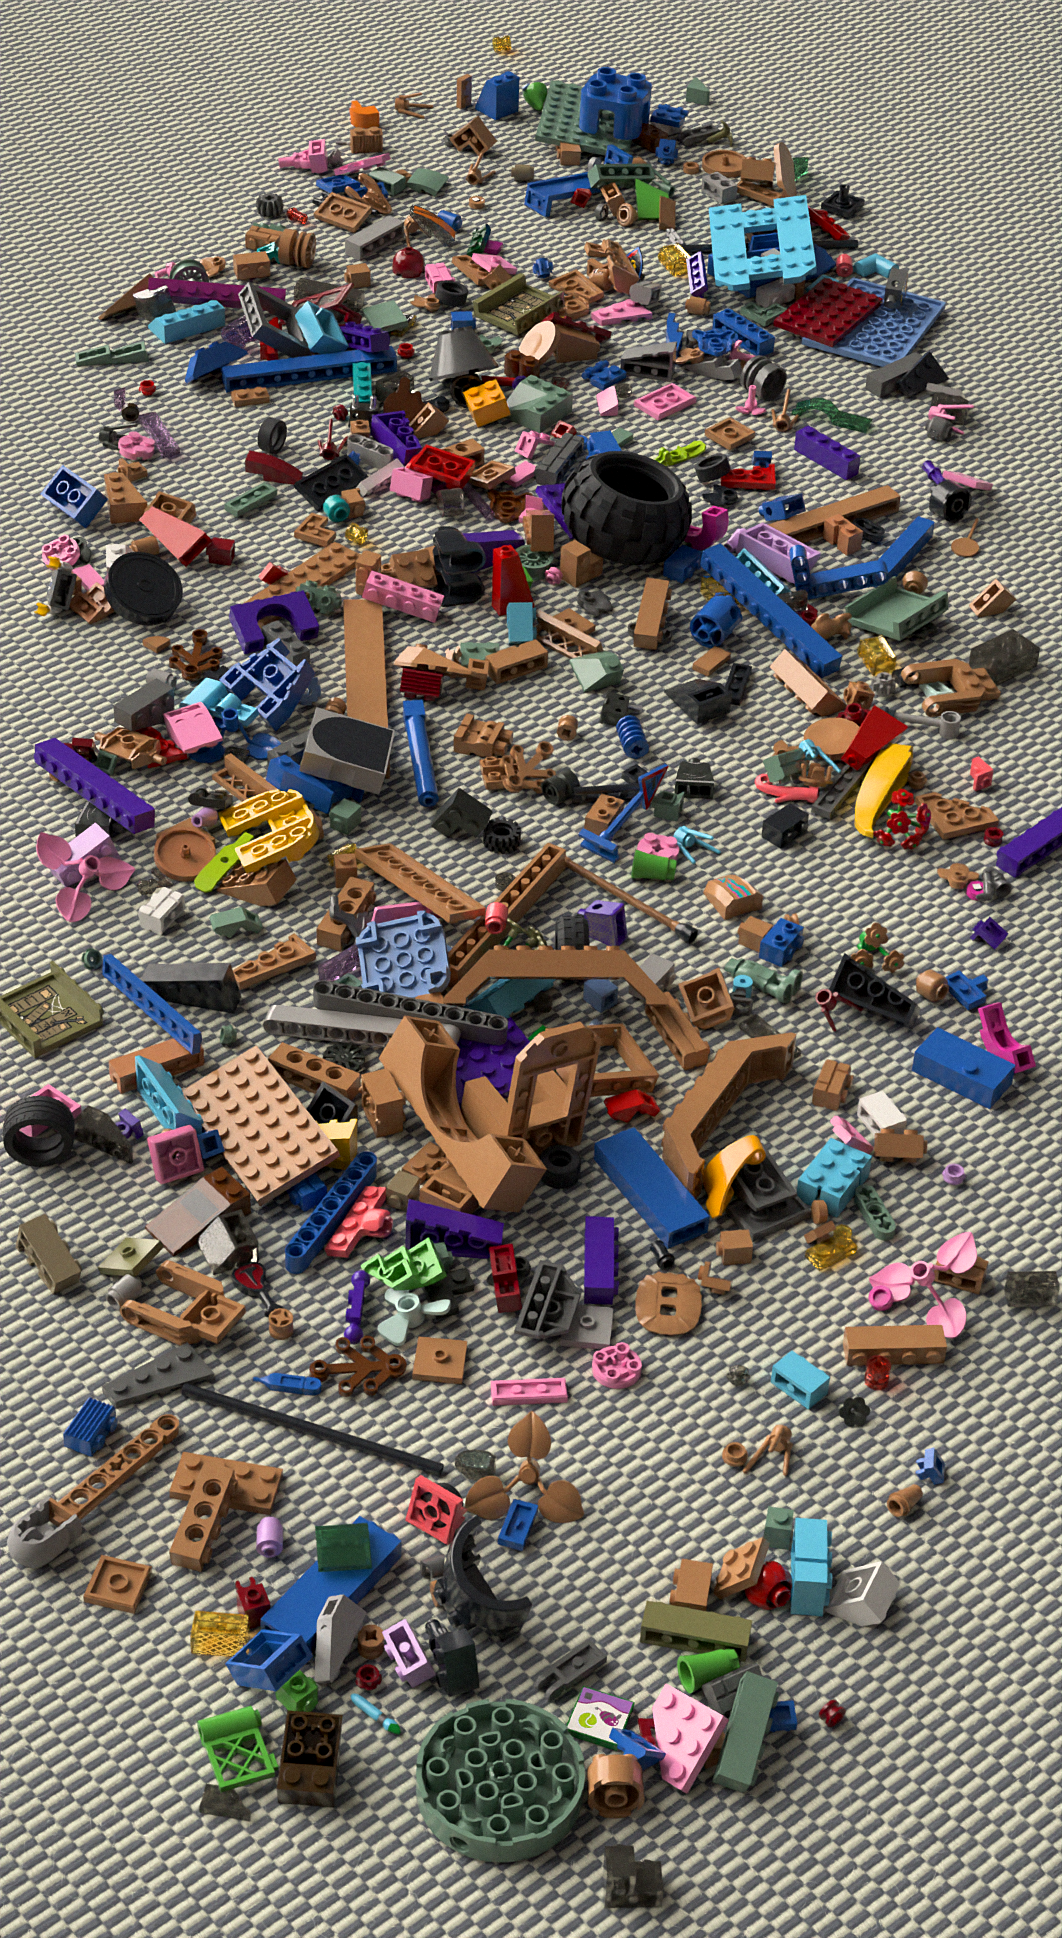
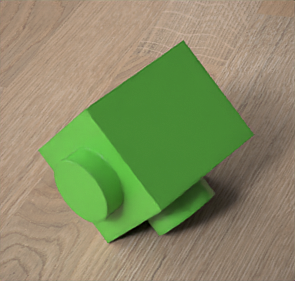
M299 1670L276 1691V1699L287 1710L310 1712L318 1704V1685L313 1678L307 1677Z

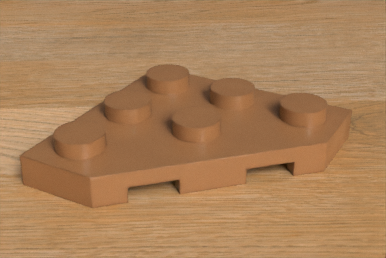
M936 792L919 795L915 798V803L918 807L922 803L928 805V809L931 811L930 823L943 840L986 830L990 827H998L999 819L990 808L981 806V808L969 805L970 802L953 798V800L942 798V794Z

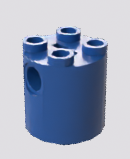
M715 596L693 617L690 622V631L694 639L702 646L707 648L718 647L743 620V616L732 596Z

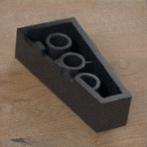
M230 963L148 964L141 978L163 1000L176 1004L234 1014L242 997Z

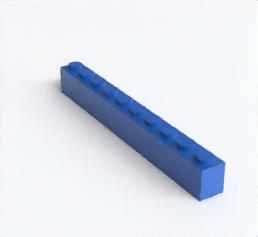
M390 346L389 350L373 353L353 350L221 366L222 383L226 393L239 389L245 390L246 388H268L353 377V363L359 362L370 363L371 375L397 372V355L393 347Z
M721 543L703 550L700 566L793 651L800 660L808 665L813 672L822 679L839 671L842 655Z

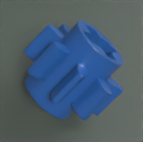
M539 258L534 263V266H532L533 274H537L538 278H547L552 273V270H554L553 262H549L548 258Z

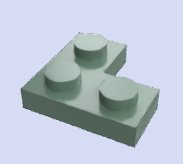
M751 302L741 307L740 314L765 327L773 323L787 308L777 303L763 308Z

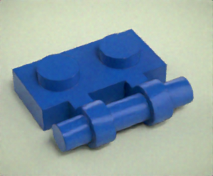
M659 104L658 109L650 116V122L680 128L685 122V117H688L689 111L683 110L682 107L674 108L668 104Z
M605 360L597 362L594 367L585 369L581 376L583 379L589 378L591 385L604 391L625 379L626 371L614 365L608 367L609 362Z

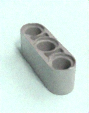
M358 434L348 437V455L352 451L359 453L360 462L381 469L393 461V449Z

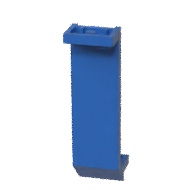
M612 144L607 146L604 164H632L633 156ZM588 172L531 182L527 184L524 205L542 216L548 217L550 216L552 201L573 197L577 188L589 189L591 194L601 192V189L591 188Z

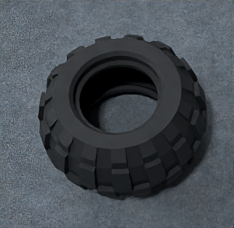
M608 451L588 457L569 475L562 493V515H564V522L571 535L579 543L591 549L593 554L620 564L645 565L659 562L671 556L685 540L692 522V502H689L686 486L665 465L649 457L632 452Z

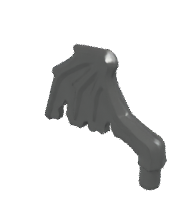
M337 896L330 897V918L345 924L350 929L355 938L354 946L358 949L356 937H359L361 932L368 926L367 923L372 921L374 911L370 912L369 916L367 912L358 913L355 919L353 914L346 913L340 909Z

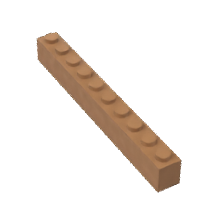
M547 843L494 901L502 903L508 908L507 918L518 923L565 870L566 849ZM486 912L485 916H481L448 952L451 971L449 987L453 988L488 950H494V946H497L512 929L508 922L503 932L491 934L485 927Z

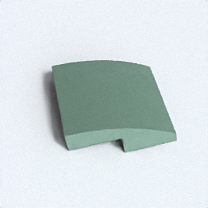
M418 168L406 182V186L418 193L423 189L436 196L447 183L449 177L433 170Z

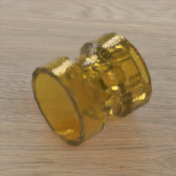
M505 35L502 38L498 36L493 37L492 45L494 51H510V36Z

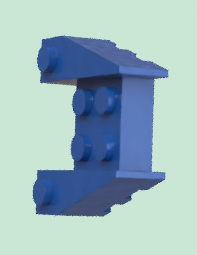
M279 638L266 645L267 649L257 655L256 653L249 656L250 659L242 664L238 662L233 665L219 679L225 685L228 692L236 695L240 701L255 687L267 696L256 708L262 720L275 731L290 718L315 675V671L305 659L298 666H295L286 658L290 651Z
M287 755L270 760L266 780L270 784L286 793L289 789L299 792L305 800L315 804L314 808L326 814L330 813L333 803L352 797L359 803L362 801L364 790L338 781L327 780L300 772V766Z

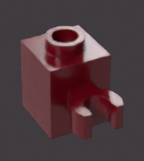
M249 1577L250 1586L242 1587L239 1580L236 1581L237 1610L245 1631L261 1626V1618L271 1608L263 1584L256 1585L253 1577Z

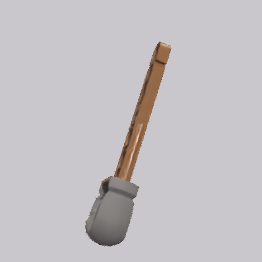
M170 1414L160 1416L150 1424V1428L143 1430L60 1501L57 1502L48 1496L40 1501L37 1507L32 1508L11 1527L7 1540L11 1557L25 1567L37 1568L44 1566L68 1547L69 1543L71 1544L81 1536L82 1527L80 1520L161 1451L164 1443L167 1445L179 1434L178 1418ZM165 1424L174 1426L171 1430H164L161 1427ZM151 1438L157 1440V1443L150 1445L144 1441ZM131 1453H137L140 1455V1457L137 1459H130L127 1457V1455ZM95 1483H103L106 1485L102 1489H96L92 1487V1485ZM77 1498H86L88 1500L84 1504L75 1502ZM50 1521L58 1528L54 1530V1528H52L46 1523Z

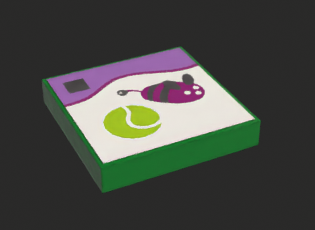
M583 1686L566 1725L568 1732L572 1737L617 1751L618 1744L609 1738L612 1727L626 1729L635 1702Z

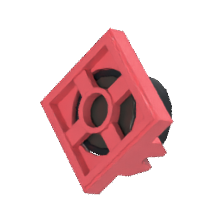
M420 1475L415 1480L405 1521L448 1545L453 1541L455 1530L465 1520L463 1515L467 1512V1509L463 1507L462 1496L451 1484L445 1482L436 1484Z

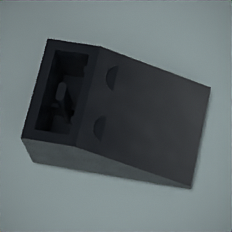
M695 679L664 690V693L696 724L730 713L732 693L721 683Z

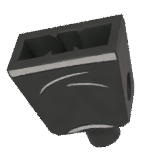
M695 757L690 758L689 761L680 762L675 779L674 793L680 794L684 792V798L713 799L714 778L710 764L700 762Z
M88 800L75 822L76 837L94 823L99 825L111 839L115 832L126 833L127 831L125 827Z

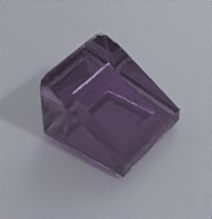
M126 388L114 390V406L121 412L123 405L126 404Z

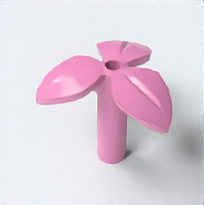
M738 340L733 344L729 360L749 361L755 356L738 352L737 348L742 343L741 340Z
M755 385L749 386V395L745 402V407L736 406L737 411L743 414L751 412L753 415H759L766 411L765 408H756L758 406L755 399Z

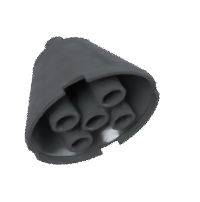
M472 326L438 332L439 336L429 380L431 382L469 374V371L476 373L499 367L476 332L472 329Z

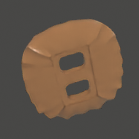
M657 1272L654 1275H646L639 1282L635 1298L636 1315L639 1323L647 1331L660 1335H683L691 1331L698 1323L701 1313L702 1295L700 1294V1286L696 1284L694 1279H689L684 1274L676 1275L673 1273ZM661 1290H677V1297H663ZM663 1306L674 1307L676 1314L674 1316L660 1314V1308Z

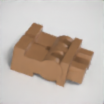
M466 714L461 722V726H459L454 735L453 752L466 755L475 753L480 757L504 756L507 752L508 744L511 745L513 742L514 732L504 729V723L483 722L475 720L474 715Z

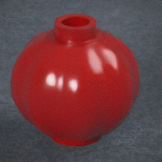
M771 1560L764 1561L757 1584L744 1589L745 1595L750 1603L764 1610L782 1607L791 1597L792 1576L780 1563Z

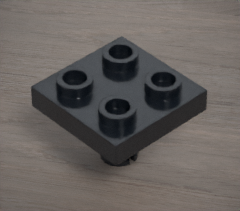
M842 184L839 187L840 191H835L821 203V209L826 210L828 213L841 215L843 218H850L864 206L865 199L850 195V186L847 185L846 188V184Z

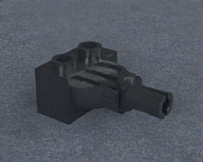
M437 1619L429 1620L425 1624V1631L430 1637L429 1647L433 1652L435 1663L439 1671L435 1672L439 1688L443 1687L449 1697L480 1688L475 1642L466 1628L455 1632H448L447 1628H442Z

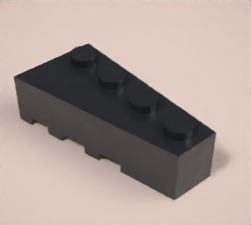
M844 953L829 990L832 993L838 992L840 996L860 1006L863 1011L913 1029L921 1010L918 1004Z

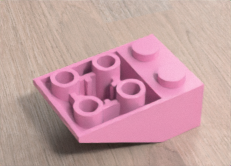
M202 702L163 714L168 736L184 753H194L199 748L205 746L213 747L218 742L223 741L208 709Z

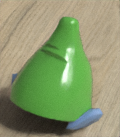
M541 82L528 83L522 87L525 101L533 109L543 110L548 92L546 85Z

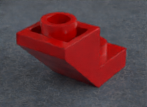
M637 1089L608 1097L603 1101L608 1110L607 1113L612 1119H619L626 1123L629 1122L637 1111L641 1114L647 1113L653 1117L660 1112L653 1096Z

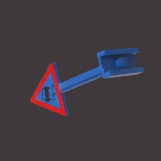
M663 764L638 778L640 792L629 802L606 831H603L598 836L583 828L578 834L579 837L584 839L580 844L581 847L615 863L619 859L618 846L611 842L612 837L641 802L643 809H648L669 766Z

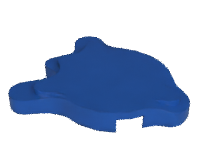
M693 330L692 337L698 341V347L701 351L720 357L732 351V339L735 337V331L727 330L723 333H718L716 330Z

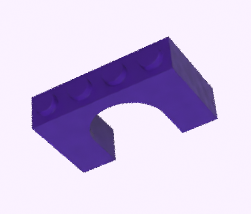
M304 590L230 606L229 620L244 654L263 650L264 636L258 622L267 616H279L288 620L300 641L318 638L319 624Z

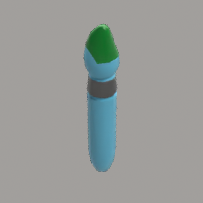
M351 1694L352 1702L373 1720L382 1725L386 1731L397 1735L401 1734V1728L395 1720L389 1719L383 1712L359 1694Z

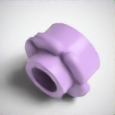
M949 1164L942 1172L943 1179L951 1185L961 1184L965 1179L964 1169L958 1164Z

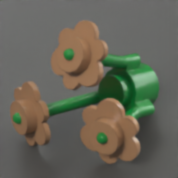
M875 922L871 925V928H866L860 934V943L857 945L859 951L851 955L853 960L872 969L874 966L872 961L873 955L868 954L867 951L878 949L885 956L882 965L884 971L894 973L897 969H901L904 966V955L893 950L889 954L880 945L888 942L886 927H882L881 924Z

